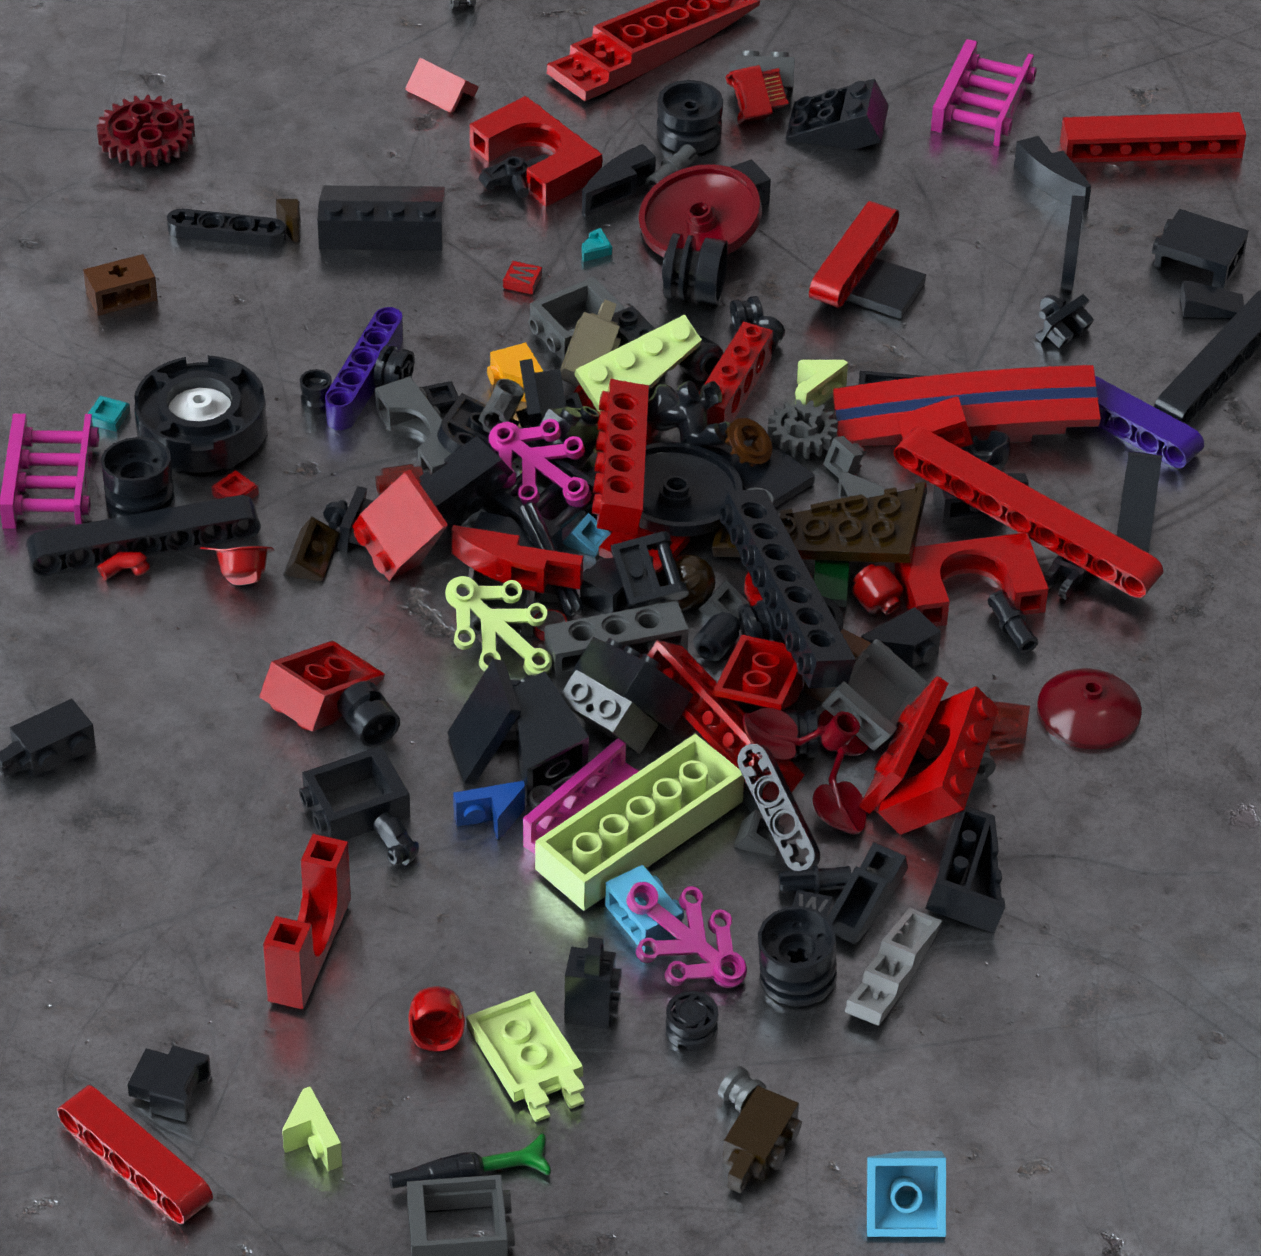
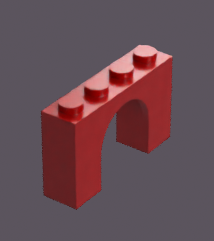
M527 96L470 123V148L488 162L516 148L525 146L542 147L554 153L552 156L527 168L528 194L545 207L584 188L588 181L602 168L603 158L599 150L593 148L578 134L572 132Z
M1027 532L914 547L911 563H895L894 573L903 586L902 596L907 611L916 607L936 627L946 626L948 621L950 601L943 582L959 574H979L992 579L1002 590L1007 592L1016 609L1021 610L1024 615L1045 613L1049 588Z
M977 686L940 701L925 732L933 737L936 743L930 751L920 745L917 748L926 759L937 755L939 757L922 772L902 780L881 802L878 813L900 835L965 809L999 710L993 701Z
M312 834L301 859L302 900L298 919L296 921L275 916L263 943L268 1001L299 1009H304L351 901L348 841Z

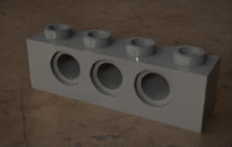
M671 601L545 625V650L552 657L551 668L555 678L573 675L572 670L593 637L604 642L611 638L624 647L629 646L640 654L647 655L657 640L683 646L688 651L689 629L678 602Z

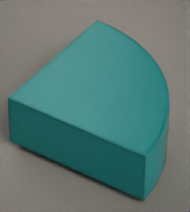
M601 228L590 232L589 237L582 243V259L584 262L612 255L613 246Z

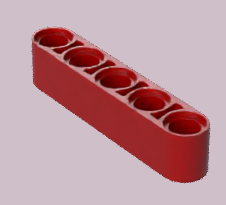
M868 201L813 277L809 288V298L840 308L894 233L899 221V210Z
M87 1085L57 1108L60 1121L70 1133L176 1223L184 1224L213 1201V1193L201 1176L95 1087Z

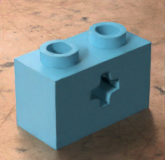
M644 865L638 866L606 882L605 906L637 945L644 938H653L656 941L676 939V937L647 914H636L627 905L626 898L632 886L638 882H648L658 892L657 903L681 922L684 919V911L676 899L672 900L665 892L660 879L655 875L652 876ZM635 898L638 904L646 905V901L643 898ZM643 946L642 950L644 953L652 951V948Z

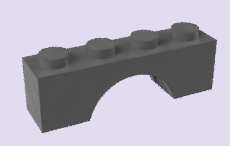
M411 376L375 388L376 412L389 431L410 432L425 440L418 447L419 473L423 475L428 471L432 475L445 466L444 459L451 455V453L441 445L437 438V431L442 422V417L436 406L432 407L428 401L425 390L422 387H418Z

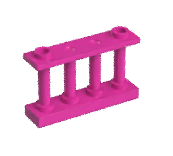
M966 39L933 105L931 131L942 133L947 122L959 121L995 130L993 145L1000 146L1004 135L1009 136L1011 132L1012 118L1028 84L1033 85L1035 81L1037 67H1033L1034 54L1028 53L1022 67L981 58V55L977 54L978 41ZM980 69L1014 77L1016 80L1012 84L973 75L972 71ZM969 86L1007 94L1008 97L1006 101L965 92L964 88H969ZM964 103L998 111L1000 114L998 118L956 109L955 105Z
M26 414L12 415L0 495L2 529H16L18 515H23V512H74L75 525L84 523V515L89 516L91 510L90 496L87 495L92 452L93 447L99 446V428L93 427L92 414H85L83 431L33 430V427L27 426ZM33 443L81 444L80 453H30V450L27 448L33 447ZM30 466H78L77 476L27 475L24 469H30ZM27 489H75L74 499L23 498L21 492H26Z

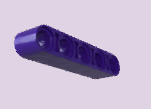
M383 307L375 312L325 395L326 422L330 428L334 430H347L355 424L376 388L373 376L380 351L385 345L397 347L398 350L403 343V315L399 309Z
M1095 376L1101 418L1098 427L1148 454L1162 455V462L1174 468H1183L1203 450L1204 440L1197 430Z

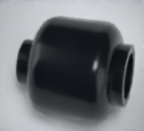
M699 335L702 339L700 346L679 364V367L695 380L705 382L724 352L718 344L707 337Z

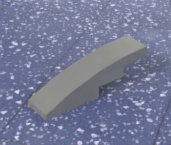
M908 908L882 940L879 954L865 969L862 983L847 1000L845 1012L879 1026L911 981L938 934L943 921Z

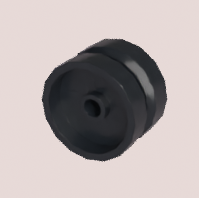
M683 80L671 83L659 92L656 134L659 141L666 148L678 152L683 145L688 144L696 150L695 153H702L714 148L720 142L722 135L723 97L720 91L713 85L703 81Z

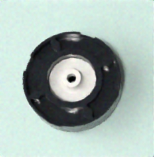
M208 355V362L187 364L186 357L178 358L152 370L143 378L135 391L134 413L137 437L152 438L163 443L170 451L172 470L176 472L200 473L231 469L250 457L260 447L265 438L267 417L263 385L254 372L234 360Z

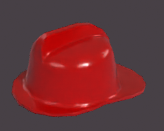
M264 546L229 549L200 547V549L216 551L221 573L234 585L257 583L266 570L268 553L274 551V548Z

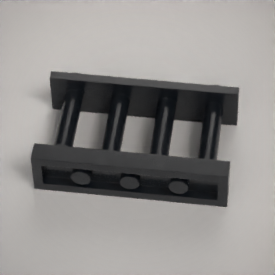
M535 441L524 442L531 448L541 447ZM514 452L512 462L519 457ZM558 458L549 459L548 461L569 477L584 479L591 491V498L584 506L573 507L569 505L553 520H547L542 516L558 552H562L564 550L562 529L590 504H593L595 494L599 493L593 492L594 480L563 459ZM536 470L537 478L541 474L538 470ZM521 473L513 486L509 488L501 487L485 501L481 509L487 513L513 518L531 541L519 516V507L523 503L514 498L518 494L520 486L523 485ZM554 482L540 494V499L536 503L539 512L563 492V489ZM575 487L572 489V491L576 492L580 489V487Z

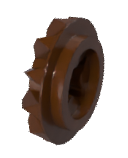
M737 418L730 423V426L725 430L728 436L725 443L732 447L731 454L739 456L740 464L748 462L751 467H754L758 464L763 465L770 459L772 455V442L766 430L759 423L749 418ZM752 439L753 442L751 443V446L747 447L744 444V441H750Z

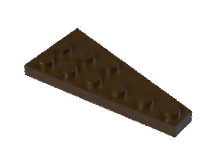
M926 481L914 483V489L897 492L895 487L885 489L884 495L866 498L860 494L811 504L810 510L793 513L792 508L781 510L779 517L802 560L911 563L927 495ZM723 526L716 530L712 544L714 557H741L736 546L731 543L730 534L726 527Z

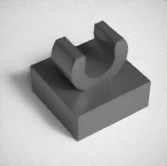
M844 436L834 437L823 465L838 478L839 474L844 472L856 475L857 470L862 466L860 464L862 457L866 455L867 451L858 443L852 444Z

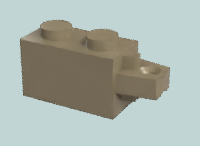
M605 299L597 315L586 312L582 314L575 326L560 368L563 381L575 386L580 385L574 376L575 369L619 347L621 339L616 336L620 326L617 325L618 323L611 321L616 303Z

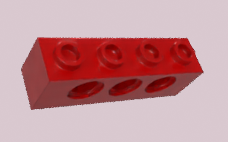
M747 322L742 323L705 382L706 384L715 381L722 393V402L707 410L708 425L726 421L731 423L734 421L771 360L773 330Z

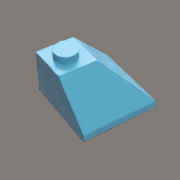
M900 1151L867 1157V1237H946V1157L942 1151Z

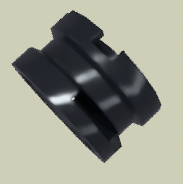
M385 345L379 353L374 368L373 380L375 387H380L409 376L412 378L415 364L413 351L406 349L398 351L397 347Z
M763 600L757 601L756 605L750 606L748 603L739 606L738 621L740 623L741 635L780 643L781 633L775 628L774 620L769 610L764 607Z
M807 709L805 713H798L797 710H787L786 713L797 725V738L804 737L818 728L815 709ZM817 737L801 746L795 745L796 755L794 758L798 755H806L807 758H817Z
M685 991L675 995L666 1007V1036L669 1041L676 1047L680 1045L688 1047V1051H698L712 1044L718 1034L717 1021L719 1016L718 1006L714 999L698 991Z

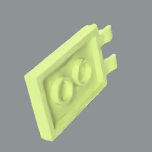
M535 991L466 1016L467 1028L514 1102L525 1099L535 1122L550 1117V1113L545 1105L550 1104L547 1095L562 1090L564 1099L570 1109L585 1104L580 1092L584 1091V1086L579 1079L583 1077V1066Z

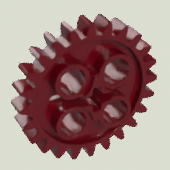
M146 95L144 100L134 96L133 102L122 99V106L112 104V110H104V117H99V124L97 125L98 144L102 146L103 153L109 152L110 159L118 157L119 163L130 160V166H134L137 162H141L143 167H146L148 162L158 166V160L170 163V156L180 158V151L188 152V145H193V137H195L194 117L190 116L189 109L183 110L182 103L173 105V99L163 102L162 96H158L155 100H151L150 95Z

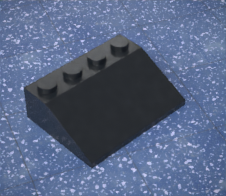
M323 185L319 198L317 218L319 249L442 250L445 187Z

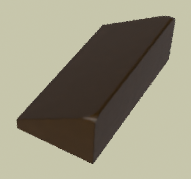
M311 516L298 534L284 574L290 577L321 582L340 532L329 528L328 525Z

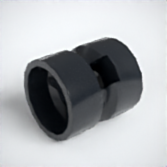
M360 681L351 685L342 693L338 700V711L365 746L377 747L386 743L397 733L400 727L399 716L373 682Z

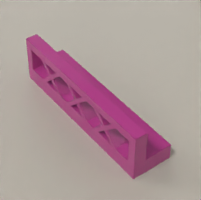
M617 738L523 818V847L535 854V841L639 772L625 762V742Z

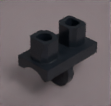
M1082 294L1066 305V300L1063 297L1045 296L1040 302L1041 311H1039L1040 318L1045 319L1044 328L1037 332L1035 337L1040 343L1049 338L1059 349L1066 345L1074 336V333L1068 328V324L1078 334H1082L1093 323L1094 319L1085 309L1090 300Z
M357 486L349 507L344 500L331 502L325 507L323 516L326 522L329 523V528L335 530L339 527L342 533L338 550L347 552L351 543L360 545L355 538L352 526L359 515L373 502V500L366 499L367 488Z

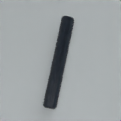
M530 501L520 505L519 516L535 548L558 552L536 504ZM552 585L566 616L574 617L583 612V603L575 588Z

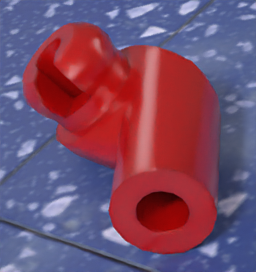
M118 552L98 565L97 570L103 579L107 580L127 568H131L134 575L141 576L149 571L150 565L146 561L147 557L141 552Z

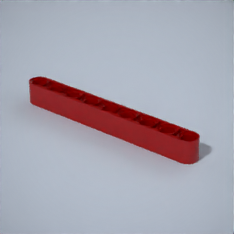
M913 428L894 449L896 461L905 469L1019 533L1027 532L1029 539L1135 598L1144 597L1163 574L1162 564L1151 554L925 428Z

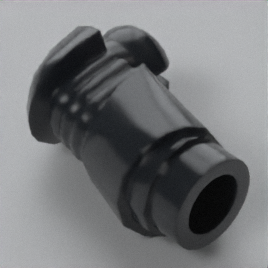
M388 812L381 814L375 820L373 828L388 847V860L393 865L402 864L406 866L410 864L419 852V843L412 841L400 818L394 817Z

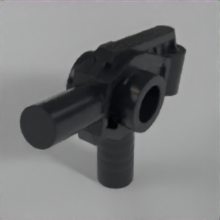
M543 154L529 160H525L523 157L510 156L501 163L483 169L479 176V181L487 190H492L497 185L513 186L518 197H526L529 193L525 183L527 180V168L548 158V156Z

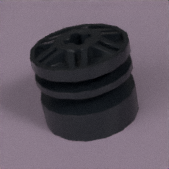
M673 233L666 249L662 266L664 297L674 298L678 288L679 300H686L691 287L695 288L696 302L718 305L726 277L728 260L727 240L705 238L699 251L696 248L695 236L688 235L684 246L683 234Z
M134 437L113 443L104 451L101 457L105 502L107 512L113 518L174 507L175 495L171 456L169 449L163 443L152 438Z
M804 906L785 907L768 916L762 922L758 931L760 981L765 992L778 1003L793 1007L809 1006L823 1000L833 990L837 980L835 928L829 918L816 909Z

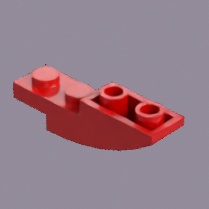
M457 525L452 527V554L469 567L502 583L515 580L520 583L522 589L544 593L547 584L581 589L583 582L582 555L520 546L519 535Z

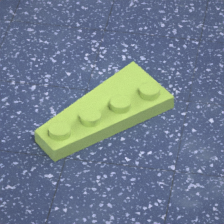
M683 315L575 369L574 376L600 414L602 410H598L601 391H608L610 379L649 385V389H651L669 370L672 371L700 346L702 339L687 317Z

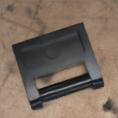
M658 532L611 545V553L629 609L645 607L667 600L677 601L689 595L686 583L681 581L670 548L672 540L669 532ZM654 549L658 551L668 585L660 587L648 550Z

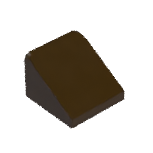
M277 199V219L284 222L285 232L293 242H299L301 231L300 201L298 199Z

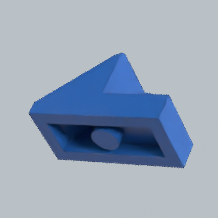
M524 781L453 792L456 826L492 821L497 840H500L525 810Z

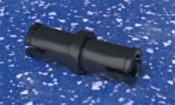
M999 590L991 594L987 600L988 605L1000 620L999 626L1002 631L1010 635L1020 653H1028L1035 649L1038 645V639L1026 624L1024 613L1016 609L1006 591Z

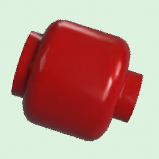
M870 564L855 576L853 580L855 582L853 594L867 612L872 615L881 612L888 615L900 606L901 601L899 598L903 593V586L885 565L875 566Z

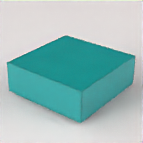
M99 396L88 413L92 414L93 426L117 432L130 413V403Z

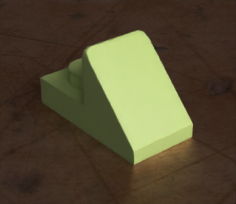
M800 360L797 369L798 387L795 391L796 400L800 399L803 405H807L812 400L814 407L825 403L833 397L834 388L846 387L848 362L845 360Z
M311 1087L304 1088L283 1127L284 1152L288 1153L309 1145L314 1158H321L328 1171L341 1167V1142Z

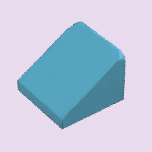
M588 513L563 540V544L595 557L599 553V546L611 533L608 530L597 529V520Z

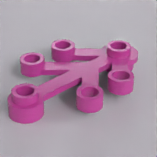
M547 419L539 427L519 429L516 424L511 422L497 424L490 431L489 442L491 447L499 452V457L513 471L502 488H509L516 482V474L512 468L514 452L522 458L523 485L520 486L518 495L523 504L530 501L536 504L540 499V493L536 487V470H538L563 489L565 500L570 506H584L591 498L588 483L582 478L569 477L548 461L549 459L566 457L579 459L585 453L582 440L579 437L572 436L567 438L564 444L531 448L524 442L545 439L548 442L558 440L561 436L559 423L554 419ZM551 427L556 428L554 432L546 433L547 429ZM510 434L507 438L501 439L502 436ZM579 445L577 450H569L571 446ZM580 487L578 491L571 492L573 488ZM527 492H534L531 497H524Z
M638 882L632 886L626 898L629 909L639 915L647 914L678 939L659 941L653 938L642 939L635 951L637 958L641 962L651 963L657 956L697 954L707 963L686 965L681 961H674L669 964L665 971L666 981L672 986H681L686 980L713 978L718 985L725 988H734L743 982L747 975V966L742 956L733 952L730 933L732 917L727 911L722 909L715 910L708 919L709 930L716 934V950L706 942L701 909L703 894L697 887H686L679 897V904L686 911L687 927L657 903L658 892L652 884ZM685 895L694 896L697 903H689ZM635 898H643L646 901V905L638 904ZM714 918L723 919L725 926H718ZM642 947H651L654 954L647 955L643 952ZM727 966L731 968L733 975L725 974L722 971V967ZM671 970H679L682 973L683 977H674L671 973Z

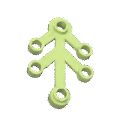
M459 576L448 583L445 591L447 602L456 609L457 630L454 635V644L462 650H467L473 646L475 632L470 628L471 610L481 619L482 654L480 655L479 666L484 672L489 666L483 660L485 657L490 656L501 660L499 653L496 651L497 634L525 659L523 667L528 675L536 676L543 671L548 674L552 665V657L549 652L542 648H533L507 624L529 623L532 626H541L547 618L546 607L540 603H533L528 609H490L482 600L503 599L506 603L510 604L518 602L522 594L520 583L515 580H509L503 586H478L473 579ZM511 587L516 589L518 594L509 596L505 590ZM466 588L469 594L467 596H460L457 593V589ZM537 610L542 613L543 617L535 619L530 613ZM460 634H468L471 640L469 642H462L458 636ZM535 656H540L544 659L545 663L536 665L532 659Z

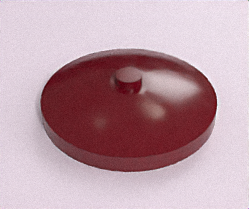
M697 165L676 171L660 180L651 188L640 206L639 224L646 244L663 258L673 233L683 234L684 246L688 235L695 236L696 248L699 251L705 238L727 240L728 254L744 245L755 233L761 220L762 205L755 184L742 172L723 165Z

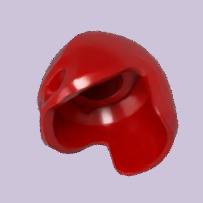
M434 986L422 989L414 996L410 1005L408 1022L415 1044L421 1049L436 1052L453 1048L460 1042L465 1028V1015L461 1000L453 990Z

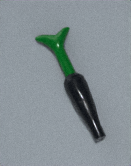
M541 1133L532 1143L518 1151L484 1157L475 1152H462L439 1158L405 1171L389 1173L390 1186L394 1189L407 1186V1181L482 1176L484 1172L516 1166L532 1167L549 1176L551 1174L550 1164L543 1157L546 1137Z

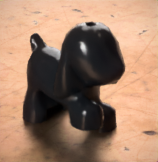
M690 380L681 384L677 389V393L668 385H658L648 401V424L658 431L678 428L680 443L691 444L705 449L708 446L726 444L725 441L728 436L725 430L730 426V423L727 421L711 425L707 423V410L722 402L721 389L715 381L703 385L700 394L694 382Z

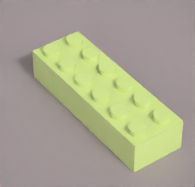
M694 734L535 841V870L585 911L605 897L607 881L638 866L644 865L645 868L649 867L742 803L744 777L739 768L698 735Z

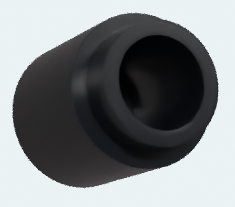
M727 612L713 615L693 639L697 653L702 658L710 661L720 660L738 639L740 623L736 617Z

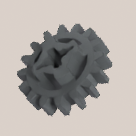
M798 399L796 400V405L792 406L790 403L784 402L783 409L774 408V415H769L767 433L773 444L776 446L780 445V449L784 452L791 451L793 458L798 453H802L805 459H808L812 452L817 456H821L822 448L829 451L833 438L837 437L838 420H834L833 411L825 412V405L822 404L814 407L812 400L807 405H803L801 400Z

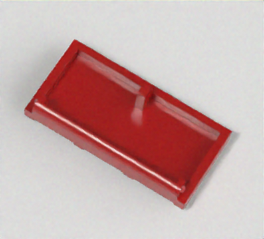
M936 676L919 696L905 707L899 716V727L891 739L887 751L878 760L874 768L876 770L874 778L859 805L861 809L869 814L873 810L878 813L881 802L902 781L918 746L920 745L928 751L934 747L936 741L925 732L949 684L941 677Z

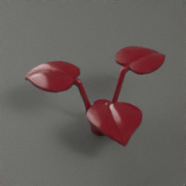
M762 708L752 713H745L743 725L751 744L764 745L769 748L776 761H789L793 759L796 755L795 745L801 746L818 736H821V742L826 749L838 752L828 779L829 785L822 784L815 789L812 798L813 806L818 816L828 825L850 834H860L866 823V811L859 807L863 799L862 794L851 782H836V776L844 755L859 756L864 754L869 748L856 736L860 730L856 717L845 711L838 712L833 716L830 712L824 710L817 719L818 728L804 737L797 738L798 728L796 723L787 713L781 710Z

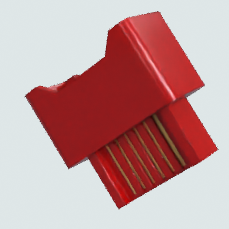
M760 65L734 70L726 75V82L734 88L740 109L736 117L738 124L765 119L773 113V109L782 108L789 104L786 99L779 68L762 72Z

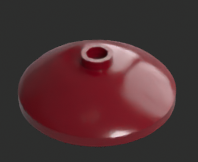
M1082 668L1062 672L1045 683L1038 696L1037 714L1043 727L1059 741L1077 748L1098 750L1111 748L1127 741L1139 727L1142 707L1134 689L1121 678L1102 670Z

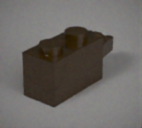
M757 1085L723 1142L722 1164L731 1167L727 1178L729 1180L727 1188L742 1193L752 1177L765 1181L772 1168L775 1170L779 1168L785 1155L784 1147L788 1141H795L801 1129L802 1121L798 1119V1102Z

